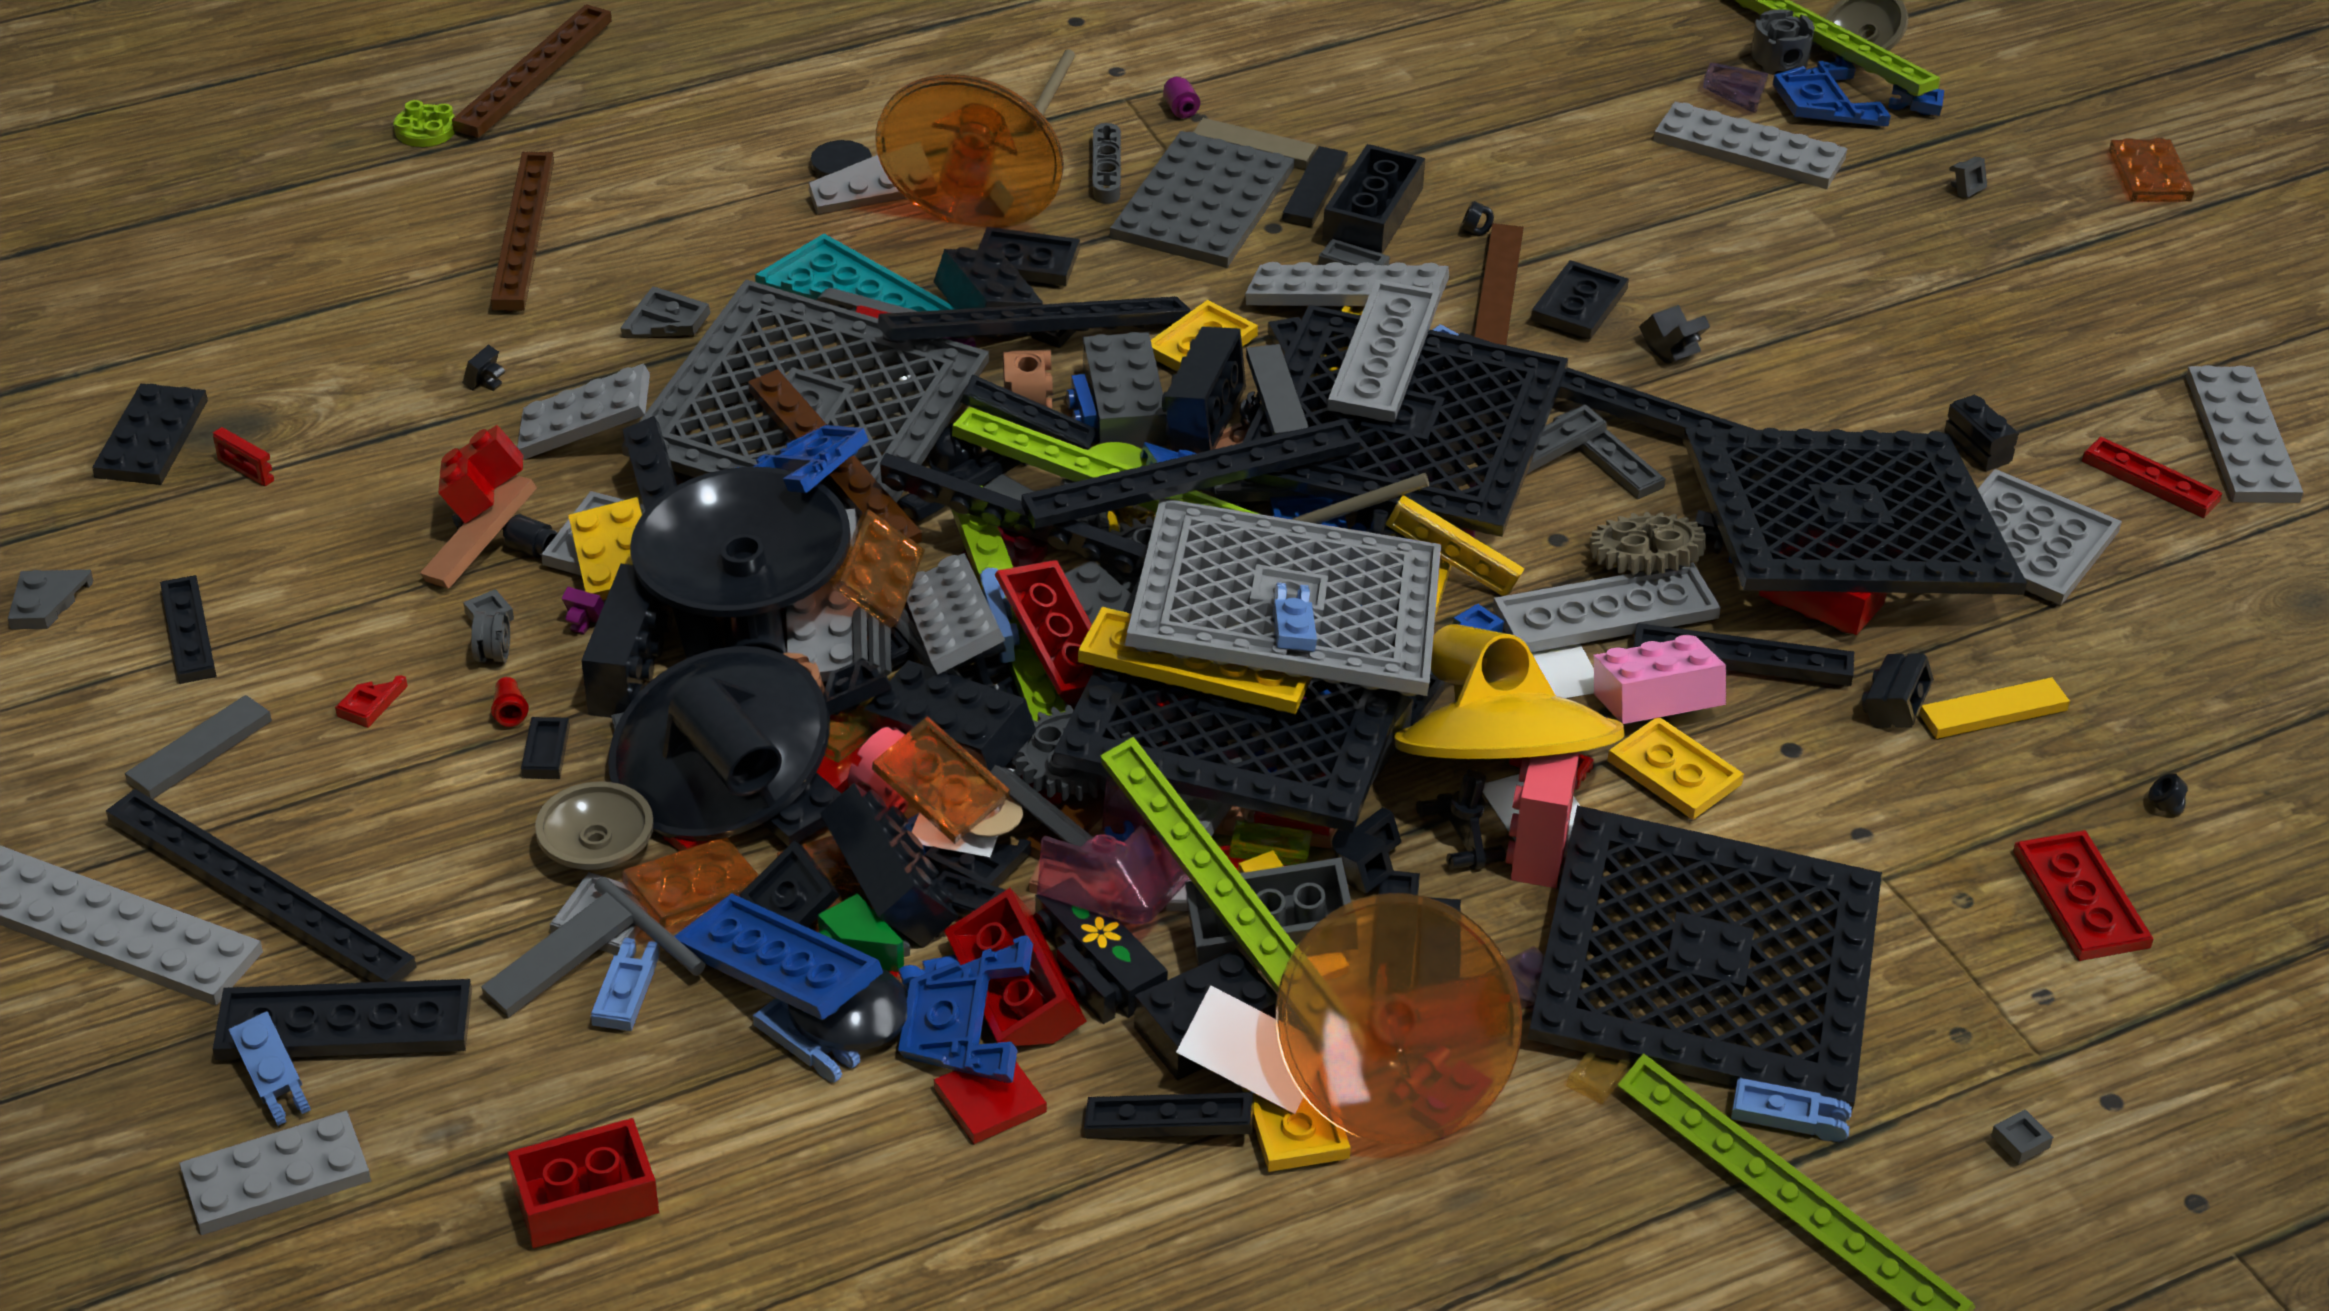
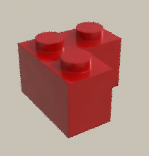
M495 425L488 431L482 429L470 439L469 444L460 450L458 448L452 449L442 458L438 494L466 524L494 505L495 488L523 470V454L498 425Z

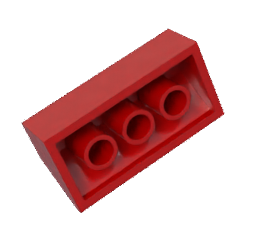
M1057 560L997 570L995 577L1058 695L1072 709H1075L1095 669L1093 665L1078 662V650L1092 623Z
M1011 887L944 930L960 965L981 958L982 951L987 949L996 952L1014 945L1013 939L1027 935L1033 943L1029 975L995 978L989 981L984 1015L998 1043L1012 1042L1014 1046L1053 1044L1087 1022L1032 912Z

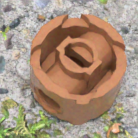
M1051 350L1003 352L1004 388L1052 409V397L1046 398V396H1053L1052 375L1050 372H1045V370H1051Z

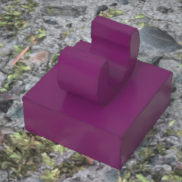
M567 586L561 598L568 610L565 620L566 622L573 623L570 628L571 631L585 634L590 622L597 623L604 606L600 595Z

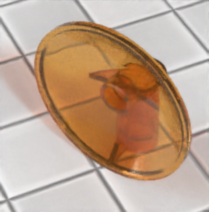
M957 74L935 75L916 80L901 88L889 99L877 123L875 133L876 150L883 170L892 184L914 205L934 217L949 223L985 228H1008L1022 224L1039 215L1050 205L1062 181L1064 169L1063 153L1057 135L1049 122L1026 99L1014 91L989 80Z
M1388 893L1361 898L1338 908L1315 924L1302 938L1289 958L1281 978L1276 1003V1029L1281 1054L1291 1078L1305 1099L1322 1116L1344 1131L1366 1140L1391 1145H1410L1429 1142L1455 1133L1471 1124L1493 1104L1504 1089L1517 1060L1521 1043L1522 1010L1516 982L1506 959L1491 937L1478 924L1457 909L1438 900L1413 894Z

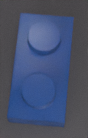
M1085 374L1071 375V389L1066 390L1068 409H1074L1072 412L1073 419L1097 429L1092 441L1097 442L1098 414Z

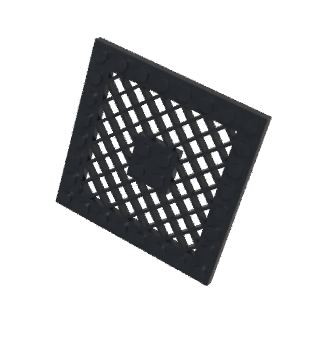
M1309 305L1284 355L1308 427L1320 425L1326 421L1344 419L1342 416L1347 415L1327 410L1328 398L1347 350L1339 351L1338 349L1349 347L1361 315ZM1429 330L1395 423L1357 415L1346 419L1353 431L1360 429L1359 433L1355 432L1360 440L1359 452L1335 457L1328 461L1322 460L1242 480L1305 493L1315 497L1344 501L1425 473L1428 479L1434 477L1436 481L1430 482L1428 487L1405 494L1404 496L1456 527L1503 537L1567 371L1568 358ZM1333 367H1338V368H1339V369L1334 370V371H1331V372H1330V370H1329L1330 368H1333ZM1442 367H1444V368L1446 369V370H1443V371H1440V372H1437V371H1436V369H1439V368H1442ZM1420 374L1425 375L1424 377L1418 379L1415 377ZM1474 374H1477L1479 376L1473 379H1470L1468 377ZM1455 380L1458 382L1457 384L1451 386L1448 384L1449 382ZM1510 381L1512 384L1503 386L1501 383ZM1327 386L1330 388L1322 392L1319 390ZM1433 387H1436V388H1437V390L1432 391V392H1428V391H1427V389H1430V388H1433ZM1488 387L1491 389L1490 391L1484 393L1481 391L1482 389ZM1466 394L1470 395V397L1465 399H1461L1460 397ZM1499 401H1502L1504 403L1498 406H1495L1493 404ZM1262 403L1243 442L1272 436ZM1315 407H1319V408H1320V410H1317V411H1314V412H1311V411L1309 410V409H1312V408H1315ZM1481 408L1483 411L1474 413L1472 410ZM1458 414L1462 416L1461 418L1455 420L1451 418L1452 416ZM1492 421L1495 423V425L1489 427L1485 425ZM1470 428L1474 430V432H1470L1467 434L1464 432V430ZM1452 435V439L1446 441L1443 439V437ZM1375 441L1378 444L1371 447H1368L1366 445ZM1483 442L1487 444L1486 446L1480 448L1476 446L1477 444ZM1406 449H1410L1411 452L1403 455L1400 452ZM1464 449L1466 451L1465 453L1459 455L1455 453V451ZM1387 455L1390 458L1384 461L1378 459ZM1443 456L1445 458L1444 460H1440L1437 462L1434 460V458ZM1367 463L1369 466L1359 469L1357 465ZM1418 463H1422L1424 465L1416 469H1414V467L1412 466ZM1474 463L1478 465V467L1469 469L1468 465ZM1400 470L1402 472L1401 474L1395 476L1391 474V472ZM1453 470L1457 472V474L1448 476L1446 474L1447 472ZM1468 484L1470 488L1462 491L1459 489L1460 486ZM1402 496L1370 506L1369 508L1381 509L1392 513Z
M1706 426L1698 427L1697 429L1685 428L1684 445L1745 591L2024 595L2027 582L1949 434L1938 431L1911 433L1903 430L1895 433H1884L1874 430L1846 432L1840 429L1812 431L1805 428L1796 431L1778 430L1775 428L1746 430L1741 427L1712 429Z
M1140 577L1123 612L1132 614ZM1095 667L1053 752V764L1111 777L1101 764L1100 755L1134 737L1177 793L1353 833L1404 695L1398 691L1381 688L1370 690L1357 684H1352V687L1344 689L1342 685L1347 684L1345 682L1329 683L1321 678H1315L1310 681L1304 695L1308 700L1301 702L1296 714L1210 693L1202 694L1201 691L1177 685L1166 686L1164 682ZM1148 686L1156 688L1144 693L1141 691V689ZM1329 690L1330 693L1321 696V694L1319 693L1321 691ZM1184 695H1187L1189 697L1188 699H1184L1181 701L1177 699V697H1181ZM1164 702L1166 704L1162 707H1154L1155 704ZM1342 705L1345 709L1335 711L1333 707ZM1139 708H1142L1145 711L1133 716L1130 713L1132 711L1138 710ZM1196 711V716L1192 717L1190 713ZM1319 712L1322 715L1313 719L1310 716L1311 714ZM1176 717L1179 720L1170 724L1166 721ZM1295 719L1299 722L1291 726L1286 723ZM1150 725H1154V726H1155L1154 729H1151V730H1148V731H1145V730L1143 729L1144 727H1147V726H1150ZM1210 726L1215 727V730L1205 732L1203 730ZM1333 728L1335 732L1326 734L1323 730ZM1128 732L1132 735L1122 739L1119 737V735ZM1188 733L1192 735V737L1183 740L1179 737ZM1248 734L1253 737L1244 741L1240 738ZM1308 735L1313 738L1304 742L1300 739ZM1165 740L1169 743L1161 747L1156 745V743ZM1227 742L1229 745L1219 748L1216 744ZM1286 742L1289 745L1282 749H1279L1277 746ZM1203 749L1206 752L1196 756L1193 753L1194 751ZM1265 751L1266 754L1257 757L1254 755V752ZM1321 751L1327 754L1318 758L1314 755ZM1239 757L1242 759V762L1235 764L1230 762V760ZM1299 758L1303 761L1296 765L1290 762ZM1274 766L1280 769L1271 773L1267 770ZM1333 768L1332 773H1330L1328 769ZM1313 774L1317 777V779L1307 781L1304 778Z
M1577 805L1527 1039L1634 1064L1644 1053L1669 1072L1735 1087L1737 1080L1743 1078L1821 1093L1820 1096L1835 1098L1838 1101H1846L1851 1110H1853L1856 1098L1882 872ZM1626 858L1632 865L1623 868L1617 861ZM1664 866L1671 874L1662 877L1656 869ZM1605 867V869L1610 873V875H1607L1602 878L1603 870ZM1703 875L1709 882L1700 885L1694 878ZM1643 876L1649 883L1640 886L1634 878ZM1741 883L1747 891L1739 894L1732 886ZM1681 884L1687 892L1679 895L1672 887ZM1621 885L1627 892L1618 896L1612 888ZM1719 892L1726 900L1717 903L1711 895ZM1780 892L1786 900L1778 903L1771 895ZM1659 893L1666 901L1657 904L1651 896ZM1598 895H1600L1605 902L1597 905ZM1818 900L1824 909L1816 911L1810 903ZM1758 901L1765 909L1756 912L1750 904ZM1698 902L1704 910L1696 913L1689 905ZM1638 903L1643 911L1635 914L1629 906ZM1736 910L1743 919L1735 922L1728 914ZM1797 910L1804 918L1796 921L1789 912ZM1676 911L1675 919L1673 922L1671 918L1668 916V914ZM1615 912L1622 920L1612 923L1607 915ZM1775 919L1782 927L1773 930L1767 922ZM1834 919V927L1827 921ZM1655 921L1661 929L1652 932L1645 924ZM1594 922L1599 930L1591 933ZM1814 928L1821 936L1813 939L1806 931ZM1632 930L1638 936V939L1630 942L1623 934ZM1755 930L1761 937L1753 940ZM1792 937L1800 946L1792 949L1784 940ZM1671 939L1668 950L1662 942ZM1610 940L1617 948L1607 951L1601 943ZM1831 946L1829 956L1823 949ZM1771 947L1778 955L1770 959L1763 952L1764 949ZM1649 949L1656 957L1646 960L1640 952ZM1588 950L1594 958L1585 961ZM1811 956L1817 964L1809 967L1802 959ZM1627 958L1634 967L1624 970L1618 962ZM1751 958L1756 965L1751 968H1748L1749 961ZM1788 965L1796 974L1787 977L1781 971V968ZM1604 968L1611 977L1601 980L1595 972ZM1662 968H1665L1664 978L1657 972ZM1827 974V981L1825 984L1820 979V977ZM1767 975L1774 984L1765 987L1759 978ZM1644 977L1651 986L1641 989L1635 980ZM1583 979L1588 987L1580 990L1581 980ZM1806 984L1814 993L1805 996L1798 987ZM1683 986L1690 995L1681 998L1675 992V989ZM1746 986L1752 994L1743 997ZM1622 987L1628 996L1618 999L1612 991ZM1785 994L1792 1003L1783 1006L1776 997ZM1723 995L1730 1004L1721 1007L1714 998ZM1661 996L1668 1005L1658 1008L1652 999ZM1599 997L1606 1006L1596 1009L1589 1001ZM1824 1003L1823 1012L1821 1013L1816 1006ZM1763 1004L1770 1013L1761 1016L1754 1007ZM1701 1005L1708 1014L1698 1017L1692 1008ZM1639 1006L1646 1015L1636 1019L1629 1010ZM1803 1013L1810 1022L1801 1025L1794 1016ZM1741 1014L1748 1023L1739 1027L1732 1017ZM1678 1015L1686 1024L1676 1028L1669 1019ZM1781 1023L1788 1032L1779 1036L1772 1026ZM1718 1024L1726 1033L1717 1037L1709 1028ZM1820 1032L1818 1043L1812 1035ZM1758 1033L1766 1042L1757 1046L1749 1037ZM1798 1042L1806 1052L1797 1055L1790 1045Z

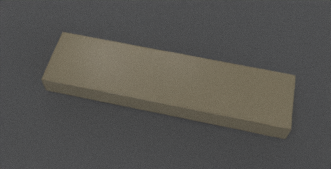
M1203 118L1193 131L1200 136L1222 139L1241 146H1251L1254 149L1270 153H1280L1283 156L1294 158V167L1306 170L1317 150V145L1207 118Z

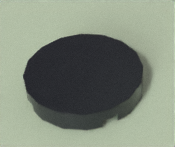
M849 140L830 141L818 146L812 152L810 159L812 172H816L818 178H822L871 158L872 154L861 143Z

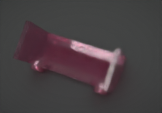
M1107 776L1102 831H1105V827L1110 826L1115 834H1123L1124 821L1128 820L1133 824L1134 832L1124 842L1118 841L1110 835H1097L1081 847L1044 836L1041 841L1037 894L1127 923L1144 924L1153 920L1185 886V882H1188L1190 878L1114 779Z

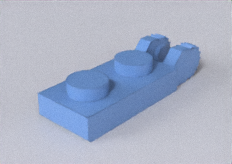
M988 567V569L980 573V580L984 596L1005 639L1003 642L1006 652H1002L998 656L1002 663L1015 661L1014 646L1020 645L1018 628L1016 623L1009 624V620L1012 619L1011 606L995 577L997 568Z
M1277 582L1273 607L1277 648L1315 652L1317 636L1312 602H1309V585H1300L1296 598L1286 599V583Z
M632 938L624 939L617 956L614 955L591 1012L593 1026L632 1031L653 977L656 964L658 963L660 945L657 942L649 941L642 959L634 958L636 953L635 940Z
M775 998L753 1015L754 1026L810 1067L813 1065L818 1074L824 1079L826 1078L830 1083H835L842 1077L840 1066L826 1055L830 1051L846 1067L854 1068L860 1063L861 1059L857 1051L828 1048L803 1036L791 1022L788 1014V1003Z
M267 1011L228 1029L263 1103L267 1102L278 1126L287 1121L285 1119L286 1114L281 1104L277 1103L276 1098L289 1091L292 1092V1099L302 1114L311 1111L300 1087L302 1082Z
M1740 1078L1737 1080L1731 1119L1814 1135L1815 1133L1821 1140H1832L1839 1143L1840 1141L1844 1142L1845 1139L1847 1140L1849 1136V1126L1844 1122L1849 1120L1852 1110L1846 1101H1838L1835 1098L1820 1096L1821 1093Z

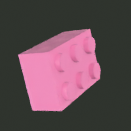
M1681 635L1676 637L1675 640L1661 643L1649 641L1641 644L1639 647L1629 649L1611 648L1607 653L1594 655V695L1623 724L1726 705V664L1696 636Z

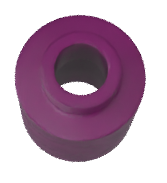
M1172 77L1167 80L1163 88V97L1173 114L1178 118L1193 116L1199 110L1200 98L1190 82L1181 77Z

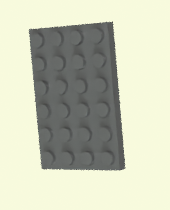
M1180 131L1111 226L1110 238L1228 268L1294 170L1295 159L1283 156L1280 153H1270L1254 149L1251 146H1241L1222 139L1200 136L1194 132Z

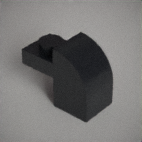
M1676 305L1652 314L1639 328L1650 350L1663 362L1672 363L1701 352L1698 344L1702 340L1700 335L1708 330L1710 325L1705 315L1687 322L1680 306Z
M1382 807L1356 826L1353 833L1342 830L1335 832L1332 846L1336 858H1342L1348 885L1368 893L1394 873L1388 852L1402 843L1392 811Z

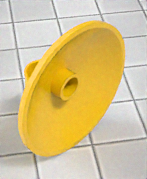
M1451 624L1441 628L1433 636L1431 671L1441 681L1454 684L1455 702L1433 711L1413 726L1395 734V747L1409 754L1454 759H1504L1548 756L1585 751L1616 743L1624 737V725L1620 721L1602 716L1583 704L1556 696L1529 647L1521 638L1511 634Z

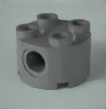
M1771 10L1762 13L1760 20H1756L1751 55L1762 66L1763 72L1777 74L1779 71H1788L1802 66L1807 68L1815 29L1813 22L1807 16L1800 14V18L1793 16L1794 11Z

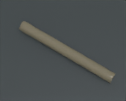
M1070 49L1064 51L1030 113V119L1033 122H1039L1042 119L1075 58L1074 51Z
M1422 473L1295 517L1292 520L1321 524L1428 487L1429 481L1426 474Z

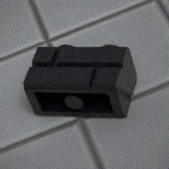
M1975 394L1950 404L1947 416L1949 419L1946 421L1944 433L1949 434L1950 438L1980 466L1990 471L2013 461L2014 446L2017 444L2019 432L2009 425L2003 416L1998 415L1986 404L1983 398Z
M1924 653L1907 654V657L1903 654H1887L1880 669L1874 670L1873 684L1870 691H1865L1862 696V707L1864 712L1868 713L1871 725L1875 728H1891L1892 725L1896 728H1912L1934 680L1928 658Z

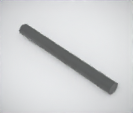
M600 877L595 882L594 888L603 895L606 892L632 914L634 923L688 971L695 976L703 972L705 963L609 879Z

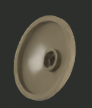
M1841 0L1825 17V19L1888 51L1895 47L1904 36L1909 19L1906 6L1902 0ZM1827 51L1834 58L1839 56L1833 51Z
M598 781L577 784L552 796L542 806L537 815L535 831L540 848L552 860L575 869L599 870L621 864L638 854L648 843L653 832L654 822L651 807L640 793L622 784Z

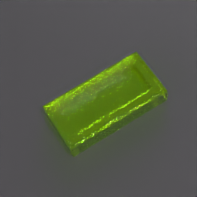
M1236 820L1229 857L1249 860L1274 850L1283 865L1290 866L1307 863L1312 831Z

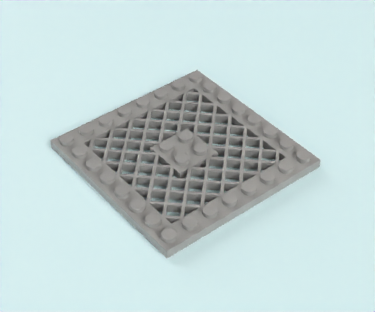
M1163 498L1159 500L1127 630L1125 646L1135 647L1142 652L1159 651L1171 653L1179 658L1195 657L1207 659L1220 665L1229 663L1243 665L1256 671L1273 670L1285 672L1292 677L1309 676L1321 678L1329 683L1345 682L1357 684L1370 690L1379 688L1393 690L1406 696H1415L1417 694L1427 696L1430 683L1441 544ZM1277 582L1286 583V599L1296 598L1300 585H1309V602H1312L1317 636L1315 652L1277 648L1273 619Z

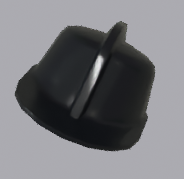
M950 423L949 427L944 429L927 455L933 470L946 473L983 452L981 446L952 436L954 423Z

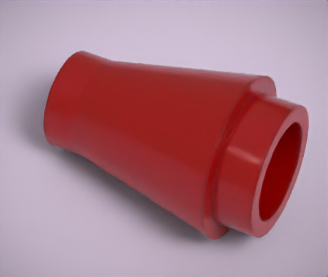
M503 677L495 685L496 691L491 706V714L501 725L513 727L519 725L525 719L529 706L518 688L516 680L511 677Z

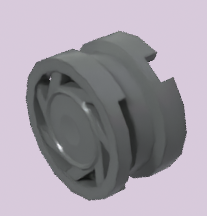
M476 611L474 614L471 642L475 662H486L487 659H494L495 662L506 663L510 649V620L507 612H496L495 615H487L486 611Z

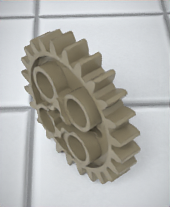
M1645 512L1643 516L1631 513V518L1618 516V521L1606 520V525H1598L1597 530L1592 531V537H1590L1592 559H1597L1598 565L1606 564V569L1608 570L1618 567V573L1628 570L1631 571L1632 575L1637 574L1639 571H1644L1646 575H1650L1655 570L1665 574V569L1668 568L1678 571V565L1689 567L1690 561L1698 562L1699 556H1704V549H1706L1705 533H1703V527H1698V522H1689L1688 517L1677 519V514L1664 516L1663 512L1658 513L1656 516H1651L1649 512Z

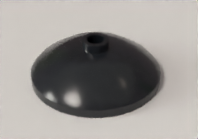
M882 968L883 973L873 980L866 989L855 994L841 1005L835 1013L823 1020L788 1004V1014L795 1028L807 1039L819 1045L837 1050H865L883 1045L901 1033L907 1019L908 992L900 980Z

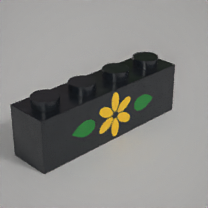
M1074 875L1035 895V913L1033 916L1042 934H1047L1058 947L1068 942L1072 944L1116 989V1006L1127 1018L1134 1015L1135 994L1168 980V970Z

